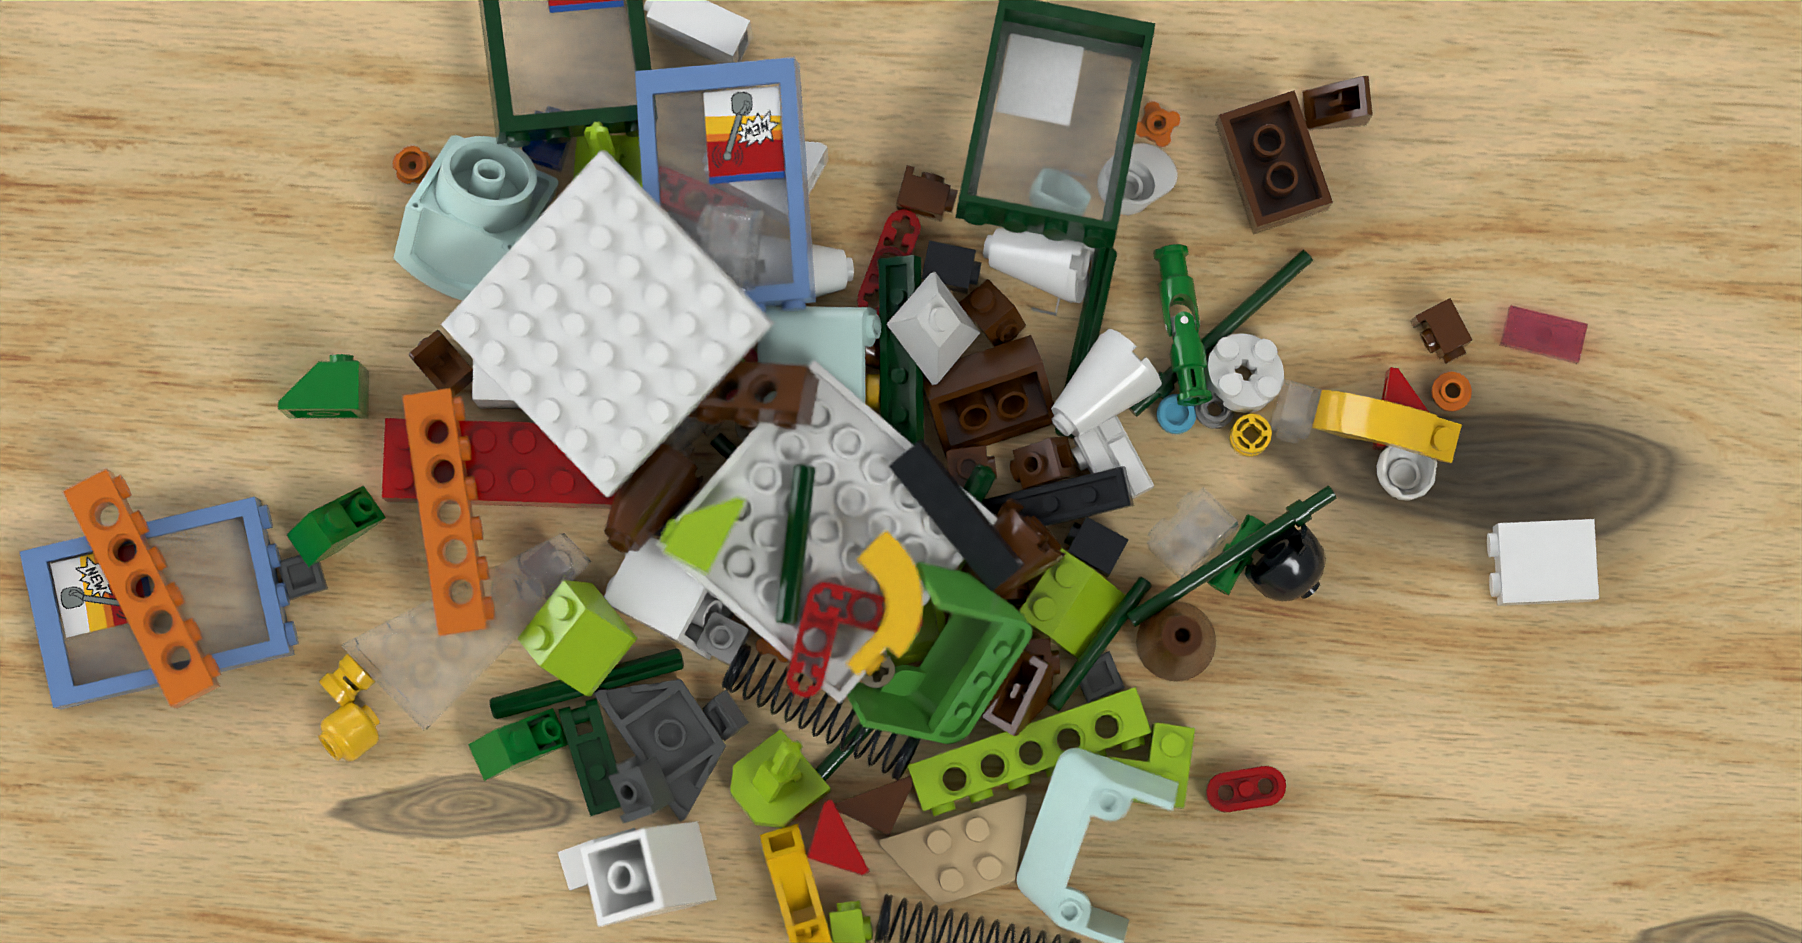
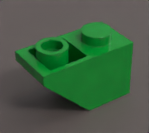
M363 485L309 512L286 535L307 566L311 567L336 554L378 525L386 517Z
M551 708L497 728L471 742L468 746L484 781L559 750L567 746L568 742L555 711Z

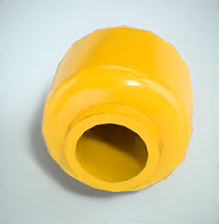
M349 702L343 707L340 706L322 720L320 725L322 734L318 737L323 747L335 760L339 761L342 758L346 761H354L377 744L379 734L376 726L380 724V721L368 705L365 704L360 708L355 703Z

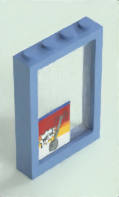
M794 57L635 71L643 189L764 313H766V306L781 305L782 311H800L806 309V303L816 302L800 63Z
M251 497L146 522L150 531L144 535L151 548L157 546L161 551L168 566L162 571L169 584L175 582L185 599V603L180 605L187 620L193 617L203 635V639L198 641L204 655L212 654L221 672L295 655L293 645L299 644L294 622H287L284 606H289L290 600L285 582H278L276 568L281 567V558L277 544H270L267 529L273 528V523L268 505H261V500ZM85 536L20 551L53 708L62 710L160 687ZM133 541L124 542L118 551L120 560L122 562L131 561L137 553V547ZM147 576L138 581L136 591L140 598H146L153 593L155 588L154 580ZM163 612L155 618L154 628L158 634H164L171 629L173 624L172 616L168 612ZM186 648L176 650L172 656V664L177 670L186 668L191 660L190 652Z

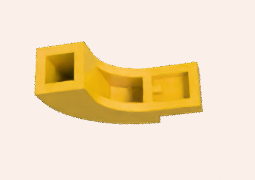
M1322 390L1312 428L1343 438L1374 442L1441 462L1452 463L1462 425L1411 407L1351 393Z
M887 530L883 531L855 559L878 583L885 605L883 619L877 631L845 663L856 676H859L863 671L868 675L872 674L886 659L882 654L885 648L896 658H900L912 642L921 619L923 596L917 569L904 547Z
M794 824L760 834L762 848L776 891L789 942L833 943L799 825Z

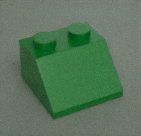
M330 355L329 361H319L278 401V410L289 419H368L369 371L358 360H354L353 355Z

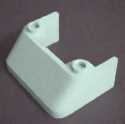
M1073 748L1063 752L1056 763L1017 874L1019 890L1060 927L1104 943H1124L1129 919L1091 906L1089 898L1082 891L1066 886L1091 816L1106 821L1118 820L1127 813L1133 797L1172 811L1179 783L1083 749Z

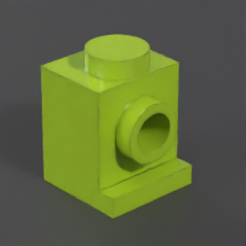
M860 901L836 904L837 912L829 913L833 943H866L868 940H873L871 917H862Z

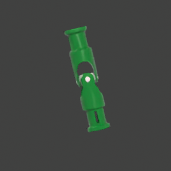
M1172 244L1156 249L1153 255L1154 259L1159 261L1162 281L1158 286L1165 328L1169 337H1173L1169 354L1172 372L1177 374L1180 395L1176 397L1177 404L1196 406L1211 401L1213 397L1212 392L1207 390L1204 369L1207 367L1204 345L1198 334L1200 317L1194 281L1188 275L1186 256L1189 254L1188 246ZM1176 304L1185 305L1192 314L1182 311L1170 318L1169 308Z

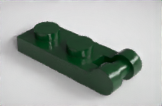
M597 698L585 701L586 705L572 710L570 706L558 709L590 817L621 808L609 776L618 772L617 762ZM591 721L593 732L579 736L576 725Z

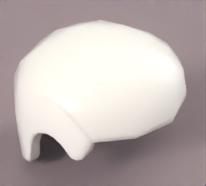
M1387 446L1380 453L1376 465L1377 476L1380 484L1390 496L1396 497L1398 500L1410 501L1424 496L1435 483L1437 467L1435 459Z

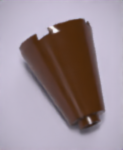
M661 443L616 491L604 529L606 536L609 538L607 540L608 544L622 553L639 551L699 489L703 476L696 477L695 472L698 467L681 452L667 444Z
M1008 499L996 515L998 519L993 526L1025 565L993 590L1000 597L1056 565L1066 556L1064 552L1059 551L1062 548L1060 543L1036 516L1033 515L1031 518L1029 516L1024 517L1019 513L1024 506L1014 499ZM966 562L960 572L971 574L985 585Z
M1174 602L1140 624L1136 639L1137 653L1145 668L1156 677L1168 681L1189 680L1202 673L1210 664L1216 648L1215 631L1208 617L1200 609L1191 604ZM1176 630L1186 635L1187 643L1182 644L1176 641Z

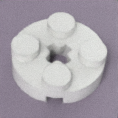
M1249 334L1229 335L1221 338L1206 358L1207 367L1204 369L1207 389L1212 392V395L1216 393L1224 401L1222 405L1236 412L1252 413L1261 410L1269 402L1273 401L1284 382V369L1281 359L1277 355V347L1268 339H1260ZM1241 365L1245 366L1251 371L1252 375L1248 381H1245L1242 374L1236 373L1235 369H1238Z

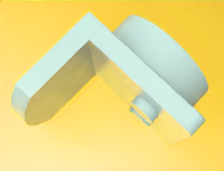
M453 135L449 138L405 207L394 259L407 272L427 286L463 301L546 211L556 194L558 180L535 169L531 159L520 148L508 147L507 143L497 144L495 137L474 136L463 138Z

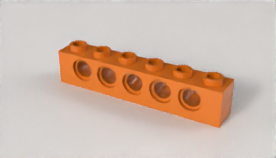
M451 388L402 395L438 636L490 629L489 620L496 619L495 607L492 596L485 597L483 580L490 579L489 567L486 556L479 557L477 541L483 540L484 536L480 516L473 517L471 501L477 500L478 496L474 476L467 477L465 461L471 460L472 456L468 436L461 437L459 421L466 420L462 396L455 397V390ZM436 421H444L449 428L448 437L442 443H433L428 436L429 427ZM442 461H450L455 468L454 477L448 483L441 484L434 476L435 467ZM454 500L461 508V515L456 522L447 524L440 516V509L445 502ZM460 540L467 548V555L462 562L454 564L448 560L446 549L451 542ZM461 580L469 582L473 589L471 599L464 604L456 602L452 596L453 586Z
M105 469L64 490L63 493L170 707L178 709L221 687L216 677L221 675L218 664L211 653L204 655L198 641L203 639V635L193 617L188 620L186 619L180 605L185 603V599L175 582L168 583L162 571L168 567L157 546L150 547L144 535L150 531L139 510L132 511L126 499L132 496L123 476L120 474L115 477L113 472ZM115 505L119 511L118 520L111 526H104L101 522L102 511L108 506ZM133 541L137 547L135 557L129 562H122L118 555L120 546L124 542ZM150 576L155 583L154 591L150 596L140 598L136 591L137 583L143 577ZM168 612L173 619L172 627L168 632L158 634L154 628L155 618L160 613ZM186 648L191 655L190 663L186 668L177 670L172 664V656L176 650Z

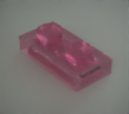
M1510 305L1500 346L1578 364L1588 324Z

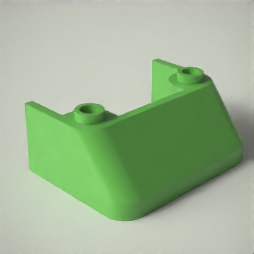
M917 562L915 567L936 608L954 613L920 667L910 665L895 667L892 680L879 688L868 687L864 683L858 682L847 694V697L863 727L944 744H953L966 738L972 731L1032 636V628L1023 613L995 592H991L986 585L971 574Z

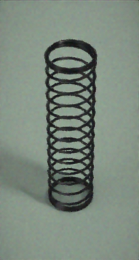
M746 643L741 646L724 676L722 689L733 693L745 682L742 694L744 701L750 699L759 689L756 701L758 708L763 707L773 696L770 707L771 715L777 714L787 703L784 713L785 722L791 721L801 710L798 720L799 730L806 728L816 715L812 727L813 737L819 736L830 722L826 734L827 745L833 743L844 729L840 741L841 752L847 750L852 745L860 731L854 748V758H860L873 742L868 755V766H873L886 751L881 767L882 773L889 772L896 763L892 772V779L897 781L902 777L920 743V738L908 736L900 751L886 769L888 757L898 735L896 733L891 734L872 762V756L882 730L876 729L867 744L857 755L866 727H863L861 724L858 732L843 748L846 735L855 716L853 708L831 739L830 734L845 698L841 703L836 704L830 716L817 732L816 727L829 697L828 693L824 694L816 709L803 725L802 720L811 697H804L794 713L788 718V713L795 696L790 691L780 706L774 711V706L789 666H786L770 694L760 704L765 684L776 662L775 658L772 659L756 687L746 697L751 677L762 655V651L758 652L747 673L732 690L751 652V645L748 646ZM801 673L798 679L796 680L799 683V685L804 676L803 673Z
M885 894L875 935V943H882L883 937L884 943H890L902 908L903 914L899 943H907L918 910L915 943L924 942L933 914L931 943H935L938 921L937 905H934L930 911L919 942L923 903L921 901L917 903L904 937L907 914V899L904 897L900 902L888 935L893 896L892 894ZM952 908L946 913L936 943H940L948 919L947 943H951L954 918ZM968 912L963 914L952 943H957L964 921L963 943H967ZM983 916L978 918L969 943H973L979 925V943H983L985 924ZM998 919L993 922L985 943H990L995 927L994 943H999L1000 922ZM1014 923L1008 926L1002 943L1007 942L1010 931V943L1015 942ZM1028 926L1024 929L1019 943H1023L1026 934V943H1030L1031 929ZM1044 930L1039 933L1035 943H1040L1041 938L1042 943H1046V932ZM1057 934L1052 943H1056L1057 940L1058 943H1062L1061 935ZM1073 937L1069 943H1081L1082 941Z

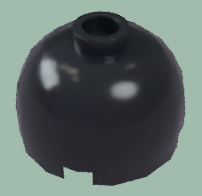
M1304 524L1300 530L1293 526L1260 547L1258 552L1264 555L1257 561L1256 565L1253 562L1250 566L1246 565L1245 576L1265 597L1275 601H1292L1299 597L1306 599L1317 591L1320 586L1319 580L1323 575L1326 557L1318 539L1307 525Z

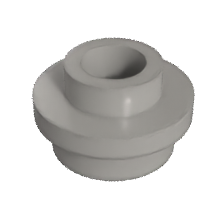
M1214 393L1211 401L1196 405L1195 412L1198 421L1202 425L1211 429H1219L1226 426L1232 420L1235 411L1222 405L1224 401ZM1217 404L1221 408V414L1218 416L1211 415L1207 410V406Z

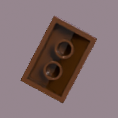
M1031 335L959 358L938 384L932 385L923 373V392L946 459L948 450L988 446L1053 424L1052 418L1054 414L1052 407L1054 402L1043 361Z

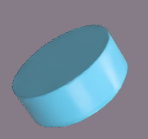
M1171 394L1165 397L1160 402L1156 411L1159 426L1169 434L1178 435L1187 432L1196 420L1195 406L1177 404L1176 397L1180 394Z

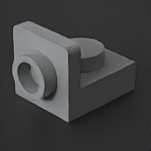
M713 612L696 646L698 649L730 666L738 650L746 643L751 631L717 612Z

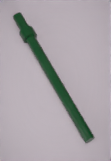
M1301 250L1201 339L1206 356L1213 350L1221 338L1233 333L1313 262L1312 257L1305 250ZM1171 366L1164 373L1158 372L1162 384L1154 394L1128 408L1133 415L1138 417L1159 397L1164 399L1175 389L1174 384L1178 379L1177 374L1172 372Z
M1328 485L1303 502L1298 499L1287 506V512L1128 612L1126 614L1134 627L1140 625L1296 525L1299 528L1312 520V514L1337 499L1335 493Z

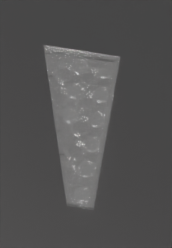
M561 533L489 570L490 579L483 580L485 597L492 596L495 607L496 619L489 620L490 629L438 636L432 598L347 641L341 646L424 731L523 632L562 581H573L592 561L565 533ZM467 581L452 589L454 600L460 604L468 602L473 595L472 586Z

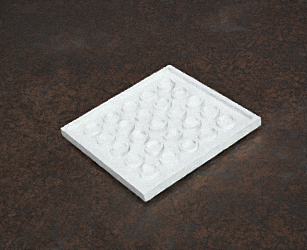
M600 151L441 325L606 497H609L623 485L775 323L607 151Z
M815 360L808 366L819 379L811 426L797 425L795 429H782L774 426L772 423L760 422L675 520L679 522L683 514L738 497L746 501L706 576L674 559L672 560L789 661L809 589L815 584L831 582L883 596L878 583L855 561L883 531L887 530L904 547L915 566L917 562L955 570L964 559L888 467L913 445ZM796 464H807L814 466L816 472L798 622L795 625L779 624L776 622L775 616L793 467ZM966 492L993 525L998 518ZM659 540L655 543L659 549L664 550L666 545L659 542ZM920 579L923 607L931 597ZM824 588L822 594L814 595L813 601L819 603V611L826 612L828 606L841 608L838 617L846 618V604L851 597L850 593L843 592V601L830 597L831 590ZM861 598L855 602L853 614L857 620L868 622L874 618L876 607L871 600ZM882 615V617H881L879 623L877 624L878 627L880 626V624H881V622H882L883 615ZM838 623L822 689L838 703H841L866 673L863 671L859 676H856L845 663L875 632ZM811 628L805 632L803 643L808 650L817 652L825 647L827 638L821 629ZM799 652L797 661H806L803 673L816 683V678L810 676L812 663L821 667L823 658H810Z

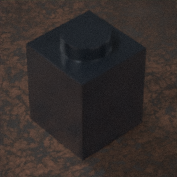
M929 240L921 284L930 273L936 272L949 291L967 294L969 284H978L982 262L974 261L976 254L974 249Z
M1086 517L1082 525L1074 522L1064 543L1070 546L1068 553L1108 578L1129 539Z

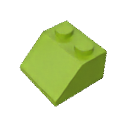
M738 497L683 514L679 522L671 519L659 542L666 545L662 553L706 576L746 501Z
M1061 548L1060 551L1064 552L1066 556L1059 563L1046 570L1020 609V612L1024 614L1034 631L1045 638H1050L1052 643L1076 659H1079L1125 597V594L1094 569Z
M563 580L517 639L541 668L585 696H591L638 638L593 583Z

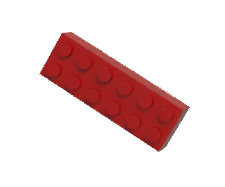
M385 418L382 498L386 502L418 503L405 418ZM444 421L434 422L428 430L429 439L436 444L445 441L449 434V428ZM459 421L461 437L468 436L472 459L465 461L467 477L474 476L478 499L472 500V505L611 509L615 493L612 496L606 497L535 422ZM450 461L438 463L434 470V476L441 484L451 481L455 474V468ZM450 500V501L445 502L444 504H458V503H457L456 501H454V500Z

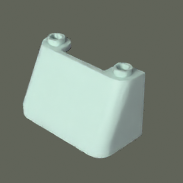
M782 306L766 307L765 314L775 324L758 341V363L809 366L815 360L865 403V347L873 346L875 339H878L881 335V321L876 309L870 307L806 306L805 310L782 311ZM777 391L769 393L763 403L771 401Z

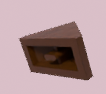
M1360 76L1302 91L1305 122L1308 130L1365 126L1373 116L1369 76Z
M1024 649L989 702L982 717L1009 734L1018 736L1047 705V700L1050 698L1052 691V665Z
M911 776L840 801L835 803L837 811L890 836L913 786Z

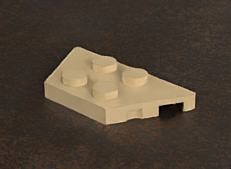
M1026 793L879 840L880 847L938 906L1014 882L1027 805Z

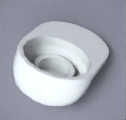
M1146 143L1133 145L1121 215L1129 216L1143 211L1149 204L1170 192L1177 182L1176 167L1171 158L1160 148ZM1114 156L1102 168L1097 181L1098 194L1104 204Z

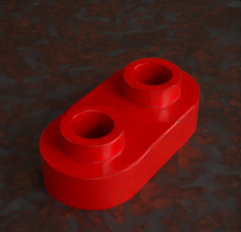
M1271 766L1223 772L1209 780L1205 790L1206 799L1213 809L1223 813L1271 806L1283 798L1286 792V780L1278 769ZM1261 779H1268L1271 782L1272 790L1270 793L1262 794L1258 790V782ZM1222 785L1230 786L1233 791V795L1229 800H1222L1218 795V790Z

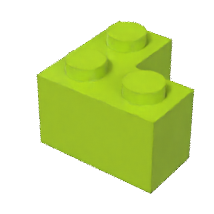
M1155 722L1152 724L1147 762L1116 757L1108 758L1179 783L1173 808L1183 809L1185 807L1195 728ZM1134 797L1131 801L1134 803L1153 805L1151 803L1136 799Z

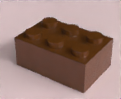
M1295 90L1218 116L1216 126L1253 234L1327 211L1333 201Z

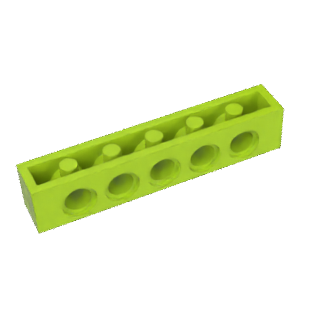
M1136 687L1029 723L1018 736L1003 732L907 765L922 811L925 812L931 809L934 817L956 809L954 801L969 796L972 804L994 796L992 791L994 787L1006 783L1009 790L1032 783L1029 775L1044 770L1047 777L1052 776L1058 758L1065 752L1057 744L1059 732L1065 729H1070L1077 733L1079 736V749L1103 757H1108L1105 749L1121 745L1122 750L1126 751L1146 744L1143 736L1149 735L1152 732ZM1108 716L1116 722L1117 732L1113 738L1104 739L1096 733L1095 723L1098 718ZM1027 742L1037 744L1042 752L1040 761L1034 765H1027L1022 762L1019 757L1021 745ZM995 755L1003 761L1004 770L999 777L989 778L983 774L981 762L986 756ZM957 768L964 772L966 784L961 790L951 791L944 786L943 775L948 769Z

